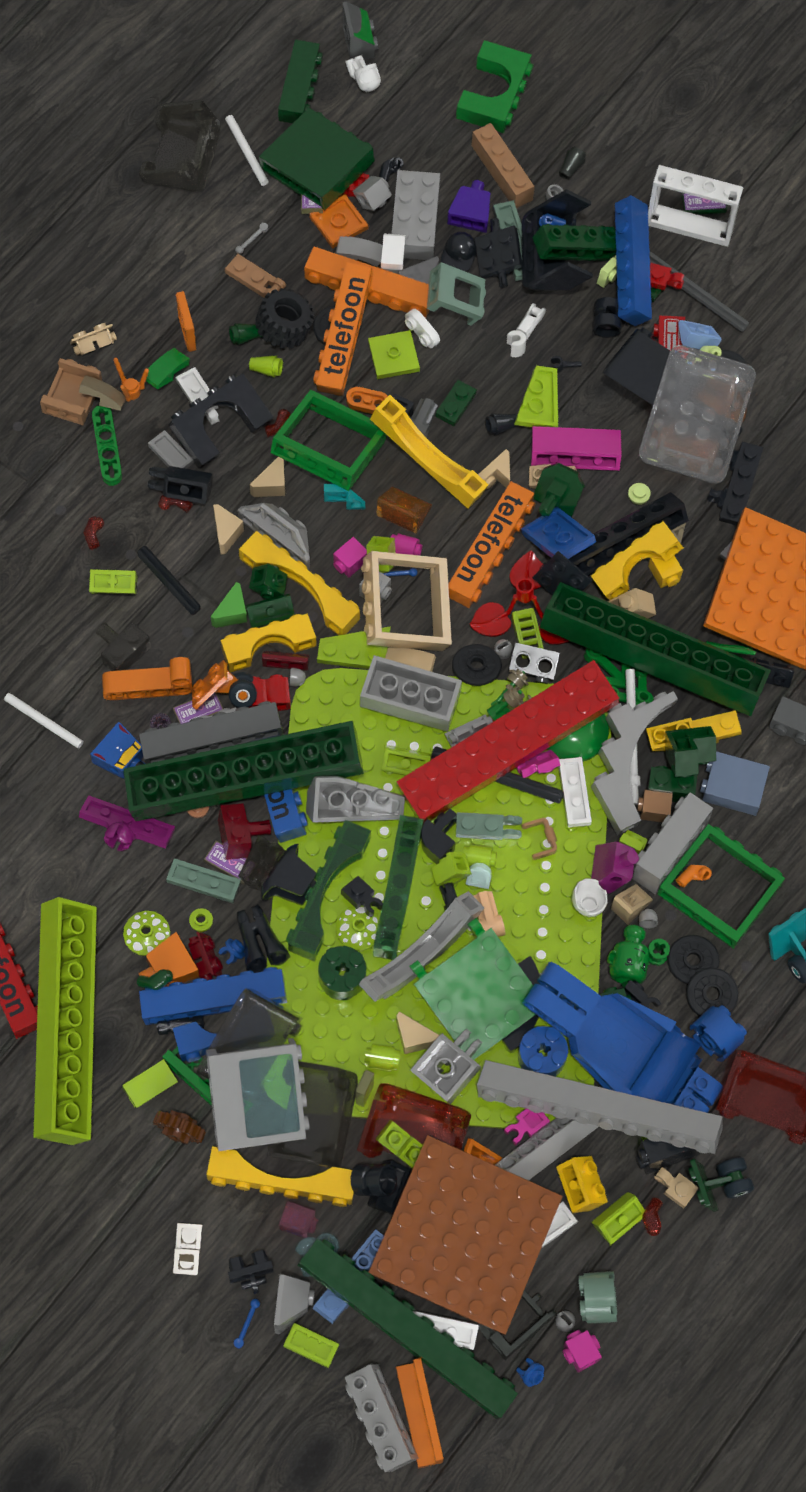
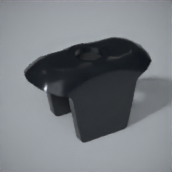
M299 843L286 849L261 887L262 901L278 896L298 905H304L316 887L317 883L314 880L316 872L298 857Z

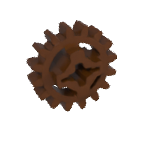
M173 1110L170 1113L157 1111L153 1120V1124L162 1129L161 1134L173 1141L188 1145L189 1141L197 1144L202 1143L206 1133L204 1129H201L202 1127L196 1125L197 1121L189 1117V1115Z

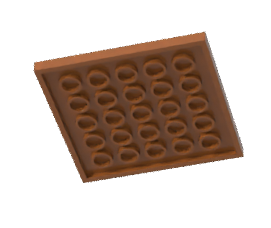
M427 1135L368 1272L380 1280L491 1330L498 1331L502 1335H506L563 1196Z

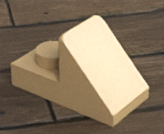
M507 449L478 474L489 484L487 489L491 488L496 480L504 487H508L510 483V459Z

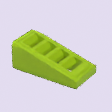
M534 608L512 612L511 621L517 642L524 645L537 644V648L544 649ZM532 627L530 630L521 631L523 628ZM530 636H534V637H535V638H533V639H528V640H524V641H523V638H525V637H530ZM521 655L522 660L529 658L525 655Z

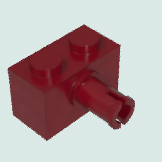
M244 803L220 805L218 825L225 860L249 858L252 844L250 836L270 835V821L249 822L246 818Z

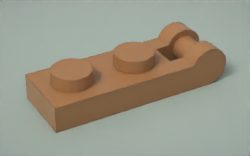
M239 254L225 268L227 275L265 298L268 292L271 293L272 290L276 289L279 291L280 288L286 287V283L282 279L275 278Z

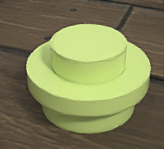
M643 483L633 484L628 491L629 499L636 505L646 503L651 494L649 487Z

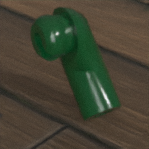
M161 969L151 977L140 975L137 979V985L142 988L160 990L172 981L173 974L170 970Z

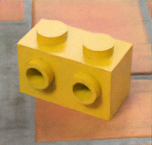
M592 1156L574 1157L556 1166L572 1213L592 1211L608 1202Z

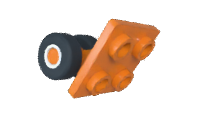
M224 660L219 664L215 663L209 669L208 675L203 680L199 679L193 685L192 707L197 710L214 692L229 693L231 703L238 708L250 707L257 697L256 688L252 683L254 678L246 672L231 674L227 670V663Z

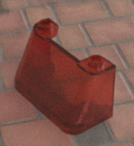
M737 1049L716 1110L720 1111V1115L729 1119L742 1115L783 1130L790 1136V1141L802 1145L803 1142L806 1143V1073L751 1052Z
M383 1083L378 1086L357 1151L362 1152L363 1155L369 1158L380 1156L383 1151L393 1154L376 1140V1137L390 1120L422 1145L428 1135L461 1150L471 1120V1114L460 1107Z

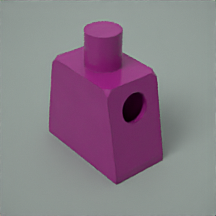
M620 842L596 845L591 879L598 880L599 885L608 894L612 893L632 879L634 864L639 860L637 852L634 848Z

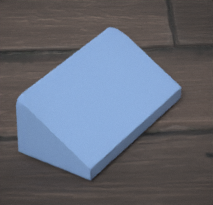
M684 320L678 322L681 343L685 347L701 349L703 346H718L722 340L712 326Z

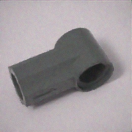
M428 398L420 399L412 417H409L426 438L430 430V424L438 409V405Z

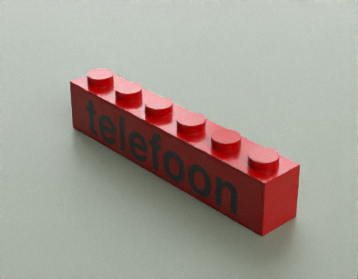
M0 924V1005L15 1038L18 1039L37 1030L38 1005L33 1006L31 998H34L33 992L29 984L24 986L21 980L25 975L20 964L14 965L12 957L15 954L10 943L5 945L2 937L6 935Z

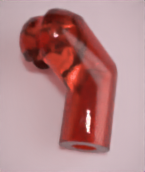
M281 409L277 414L276 422L264 427L267 437L276 435L290 417L291 413L289 411Z
M164 495L160 497L161 500L158 502V506L164 510H168L170 505H176L185 512H189L193 506V503L190 501L168 498Z
M658 1198L651 1199L642 1216L645 1228L651 1236H657L661 1230L658 1212L663 1203Z

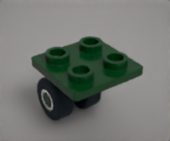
M743 1157L729 1159L717 1165L716 1169L721 1178L708 1180L702 1163L696 1159L690 1160L692 1165L689 1168L693 1182H697L700 1188L697 1191L701 1205H705L706 1208L713 1212L719 1211L712 1192L713 1189L726 1185L724 1191L729 1199L746 1195L754 1190L752 1180L750 1178L743 1179L741 1172L747 1169Z

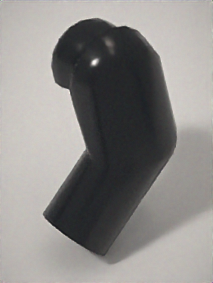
M396 157L383 162L379 177L385 179L388 183L390 175L403 167V160L400 157Z

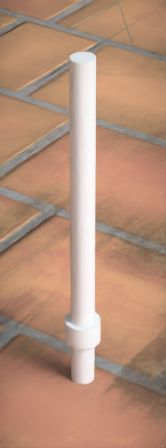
M627 669L626 701L627 704H630L633 711V708L636 706L635 670ZM637 744L630 767V787L634 805L638 804V787L641 786L640 776H638Z

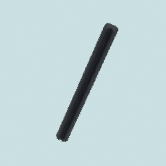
M436 746L432 751L431 758L434 759L447 750ZM512 772L496 780V782L555 803H560L563 798V790L526 777L523 778Z

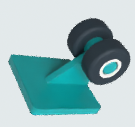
M804 908L802 911L792 914L783 924L776 925L768 934L771 958L774 961L790 950L795 954V956L788 960V966L794 977L801 983H806V948L804 950L801 945L806 940V908Z

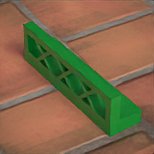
M178 1046L172 1052L168 1050L162 1056L168 1067L212 1106L209 1076L208 1079H201L194 1073V1068L204 1067L208 1070L207 1061L201 1057V1059L197 1060L199 1063L191 1062L184 1064L177 1057L179 1054ZM242 1094L243 1103L245 1104V1115L253 1106V1103Z

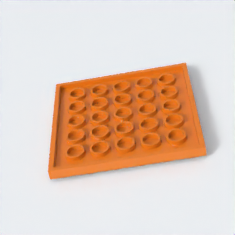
M745 507L742 510L703 626L806 670V533Z

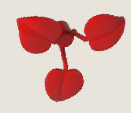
M533 551L523 555L511 569L510 582L516 587V594L513 595L508 610L505 612L502 605L493 602L482 605L478 608L470 622V627L479 634L493 637L506 633L511 627V620L507 616L510 615L517 600L522 603L533 601L542 620L543 613L538 604L537 596L534 595V589L540 588L541 585L532 578L539 571L542 562ZM539 628L542 640L549 644H562L569 641Z

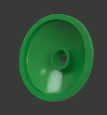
M602 714L547 748V750H552L559 759L582 757V762L592 759L599 754V750L603 747L602 743L608 739L609 725L605 719V714Z

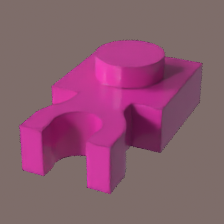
M548 750L518 766L517 770L525 778L535 772L539 774L551 772L554 768L561 765L559 757L552 750Z
M525 1109L516 1116L515 1119L518 1123L509 1125L504 1129L506 1135L511 1131L518 1133V1137L513 1139V1143L516 1146L521 1142L524 1134L527 1133L531 1138L548 1125L550 1120L543 1112L535 1113Z

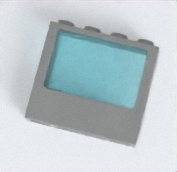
M293 1038L288 1039L289 1044L217 1054L216 1049L206 1050L215 1140L218 1151L306 1139L305 1131L309 1130L308 1116H304L303 1107H307L305 1092H301V1083H304L303 1069H299L298 1060H302L300 1045H296Z

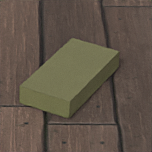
M368 1070L364 1071L355 1094L356 1104L362 1107L365 1106L374 1087V1073Z

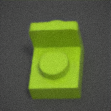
M630 830L623 833L619 840L620 843L634 848L637 854L644 850L648 841L646 838Z

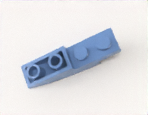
M376 1229L351 1258L355 1262L353 1266L360 1272L363 1269L367 1272L369 1271L384 1236ZM327 1289L316 1302L313 1309L333 1324L349 1305Z

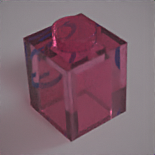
M287 1201L279 1223V1229L307 1239L309 1233L314 1234L318 1224V1219H315L316 1213L314 1210Z

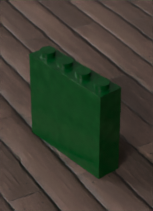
M308 108L259 156L260 165L264 172L298 194H302L322 207L324 211L375 162L373 147L368 142L361 141L352 132H347L336 122H331L322 113L315 112L311 108Z

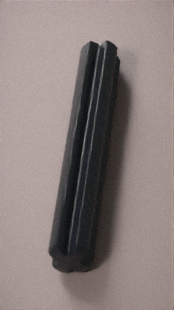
M147 546L141 547L137 551L138 557L191 615L199 612L201 606Z

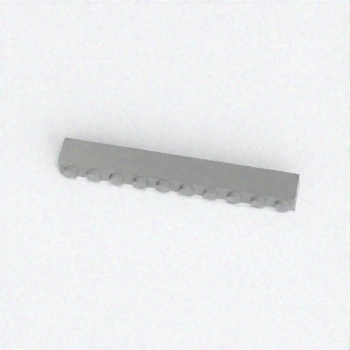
M487 1060L484 1063L477 1083L478 1096L489 1102H502L510 1107H522L535 1113L543 1112L559 1119L568 1118L576 1120L580 1124H593L605 1130L622 1131L630 1136L638 1135L655 1142L663 1141L671 1143L676 1147H688L700 1153L709 1152L715 1154L722 1132L723 1116Z

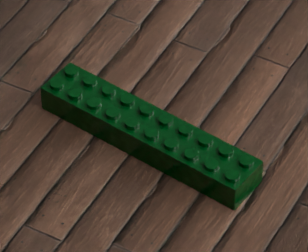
M561 582L545 609L539 627L549 633L563 637L748 716H752L771 671L768 668Z
M353 721L123 769L129 812L135 821L308 786L312 783L315 776H340L346 778L364 774L357 731Z

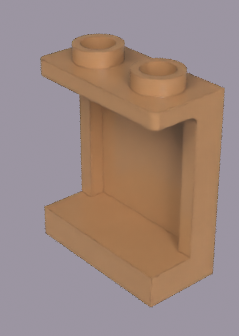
M60 358L58 361L59 369L47 396L43 395L40 401L42 413L84 425L95 396L79 393L80 384L85 375L102 381L101 371L93 366L80 365L71 359L64 360Z

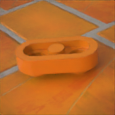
M353 387L346 394V403L353 410L373 414L377 408L375 405L381 404L388 396L380 391ZM355 399L361 400L360 402H354Z

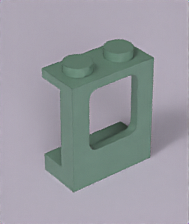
M442 262L430 271L427 299L428 310L434 312L438 308L443 307L468 317L467 324L470 326L483 317L485 311L483 303L486 295L485 279ZM455 278L472 284L470 287L469 304L455 299Z

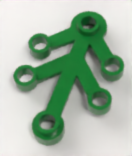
M587 648L584 653L585 660L588 663L593 660L597 664L599 663L612 676L605 677L618 695L619 701L627 702L626 693L619 692L616 687L626 690V670L631 669V666L621 662L620 672L603 654L594 653ZM635 669V676L638 678L637 687L635 686L636 705L642 702L648 704L654 701L652 694L647 691L646 677L648 673H642L639 669Z

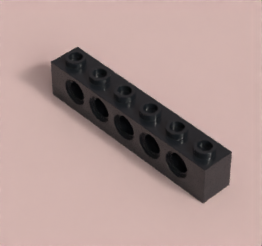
M670 492L593 533L596 543L568 560L586 575L595 572L598 567L606 565L613 560V557L618 552L630 547L635 539L647 534L655 524H660L664 521L668 528L673 530L688 522L685 504Z

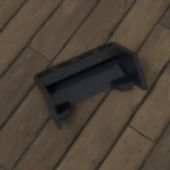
M566 189L529 210L522 219V283L525 287L531 290H570L593 277V273L570 262L565 263V260L540 259L532 238L540 228L539 219L547 213L566 220V224L569 226H576V213L591 206L590 200Z

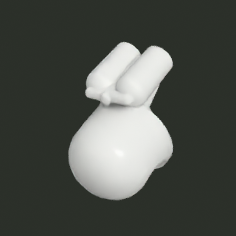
M362 55L345 61L350 76L356 79L362 91L370 92L379 87L381 78L376 63L366 66Z

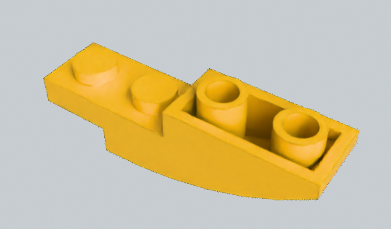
M736 710L693 721L691 718L646 728L652 751H666L665 731L711 726L716 735V743H719L720 739L741 735L742 733Z

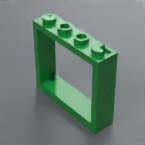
M310 390L273 437L271 453L349 491L385 443L386 434L369 417ZM309 409L371 439L350 468L288 438Z
M708 824L660 885L657 895L734 949L781 888L785 877L782 876L778 869L770 868L763 863L760 856L746 851L740 842L725 836V833L720 828L712 827ZM707 839L772 884L737 931L672 885Z

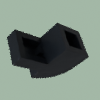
M449 809L446 813L441 812L434 820L435 825L427 819L422 827V849L436 864H439L440 859L447 857L446 854L448 852L455 851L456 842L445 834L457 820V814L452 809Z

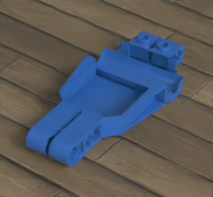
M553 962L547 964L537 979L539 984H534L524 999L523 1004L568 1037L571 1055L603 1088L697 1111L709 1112L708 1106L714 1104L723 1089V1085L698 1067L702 1059L696 1055V1052L700 1048L701 1043L683 1034L680 1028L675 1025L676 1021L618 993L600 996L559 965Z

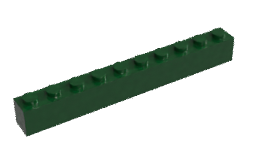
M316 1239L297 1266L416 1358H421L425 1365L495 1419H500L518 1395L513 1390L515 1388L514 1384L505 1378L500 1380L494 1375L495 1370L484 1362L480 1364L474 1360L475 1355L465 1347L460 1349L453 1343L455 1339L444 1331L439 1333L433 1328L435 1324L425 1316L420 1318L413 1312L415 1310L413 1306L404 1300L399 1302L393 1297L395 1293L385 1285L380 1287L373 1282L375 1278L364 1269L360 1272L353 1266L355 1262L345 1254L342 1256L338 1255L333 1251L335 1247L329 1241Z

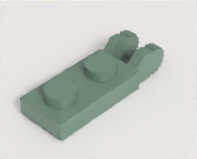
M457 812L456 837L502 840L503 838L519 839L522 835L520 830H503V825H520L522 817Z

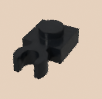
M359 876L341 889V895L356 909L362 905L365 908L366 915L369 917L374 916V910L371 906H376L379 910L383 907V902L379 898L373 897L375 891Z

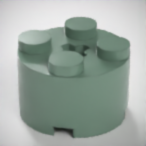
M614 1271L584 1273V1276H579V1290L581 1297H585V1300L580 1301L582 1321H587V1324L617 1322Z

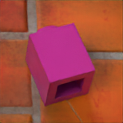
M352 537L334 553V567L339 573H344L351 577L363 566V558L367 555V549Z

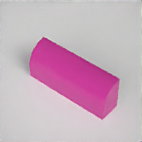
M532 427L531 466L561 463L565 466H575L576 469L620 471L621 430Z

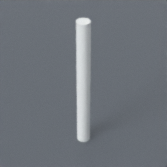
M233 115L227 116L225 120L262 186L268 184L269 181Z
M7 693L4 700L76 748L79 749L83 745V740L11 693Z

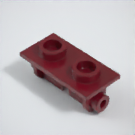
M198 931L196 932L197 936L189 939L190 943L188 946L193 960L202 958V961L195 964L200 978L213 980L212 976L223 975L221 972L223 966L213 950L215 948L213 939L209 935Z

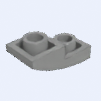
M340 236L335 254L354 260L359 259L378 267L381 263L383 245L361 238Z

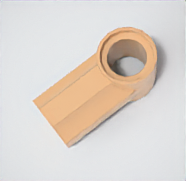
M483 891L474 895L484 907L477 918L485 932L492 928L498 937L504 936L505 927L501 915H498L492 891Z

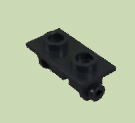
M756 657L754 659L749 658V661L771 670L766 683L790 688L795 671L794 668H790V665L778 663L769 665L770 661L757 659Z

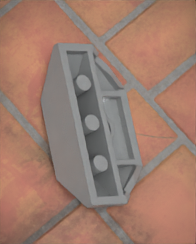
M260 503L241 506L238 509V518L254 532L258 531L262 535L266 534L269 536L273 544L279 548L283 547L286 549L290 557L295 561L303 562L309 570L310 556L307 529L302 522L293 520L283 508H277L273 504Z

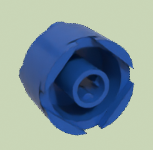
M720 1005L718 1008L711 1006L689 1027L690 1031L694 1029L696 1032L693 1038L701 1043L700 1047L710 1056L713 1054L719 1056L716 1060L723 1062L744 1042V1036L747 1034L742 1025L736 1024L732 1020L729 1010L723 1005Z
M539 1026L529 1030L523 1036L518 1052V1061L521 1069L556 1077L564 1068L568 1056L566 1039L554 1027ZM543 1050L547 1053V1056L543 1057V1054L539 1053V1051Z

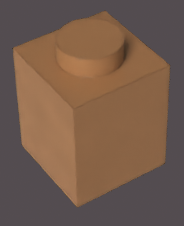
M645 790L643 798H638L637 811H641L640 819L663 822L671 814L673 793Z

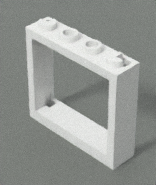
M659 165L653 182L649 204L648 226L728 247L743 187ZM661 187L731 205L728 223L658 205ZM653 215L658 216V220L652 219ZM721 233L726 234V238L720 237Z

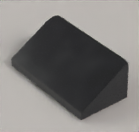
M384 1160L382 1164H390L396 1171V1189L391 1196H370L367 1205L393 1215L411 1169L393 1160Z

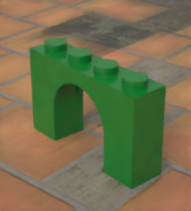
M484 40L477 56L476 69L500 76L508 83L509 89L496 97H486L463 90L457 105L456 119L481 127L491 123L496 131L504 133L506 126H510L512 123L513 109L517 110L520 97L518 96L520 92L524 93L527 84L526 76H531L534 64H531V54Z

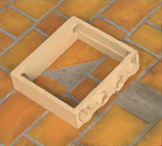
M371 551L363 558V566L361 567L362 572H364L362 592L365 594L363 614L366 615L364 632L367 635V645L444 651L452 645L447 558ZM378 564L430 569L433 636L382 632Z

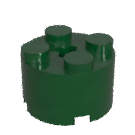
M347 946L329 948L320 959L318 966L320 986L329 997L336 1000H348L360 993L363 988L359 984L366 977V963L363 955ZM341 971H346L344 973V976H340L339 973Z

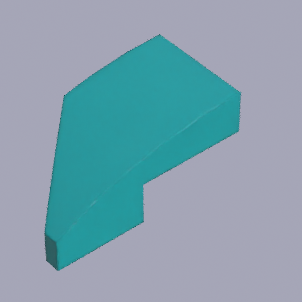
M324 484V502H346V510L365 509V501L351 489L347 491L335 484Z

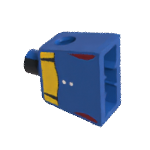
M120 722L113 727L90 754L92 763L121 778H125L124 768L146 764L142 761L144 756L141 744Z

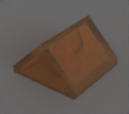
M391 487L378 497L377 516L417 534L432 504L395 487Z

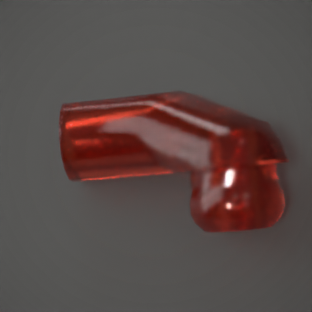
M91 517L83 531L91 550L100 546L96 532L104 526V521L101 517Z

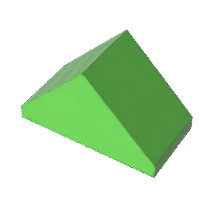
M238 582L234 584L211 615V623L215 628L247 622L241 585Z

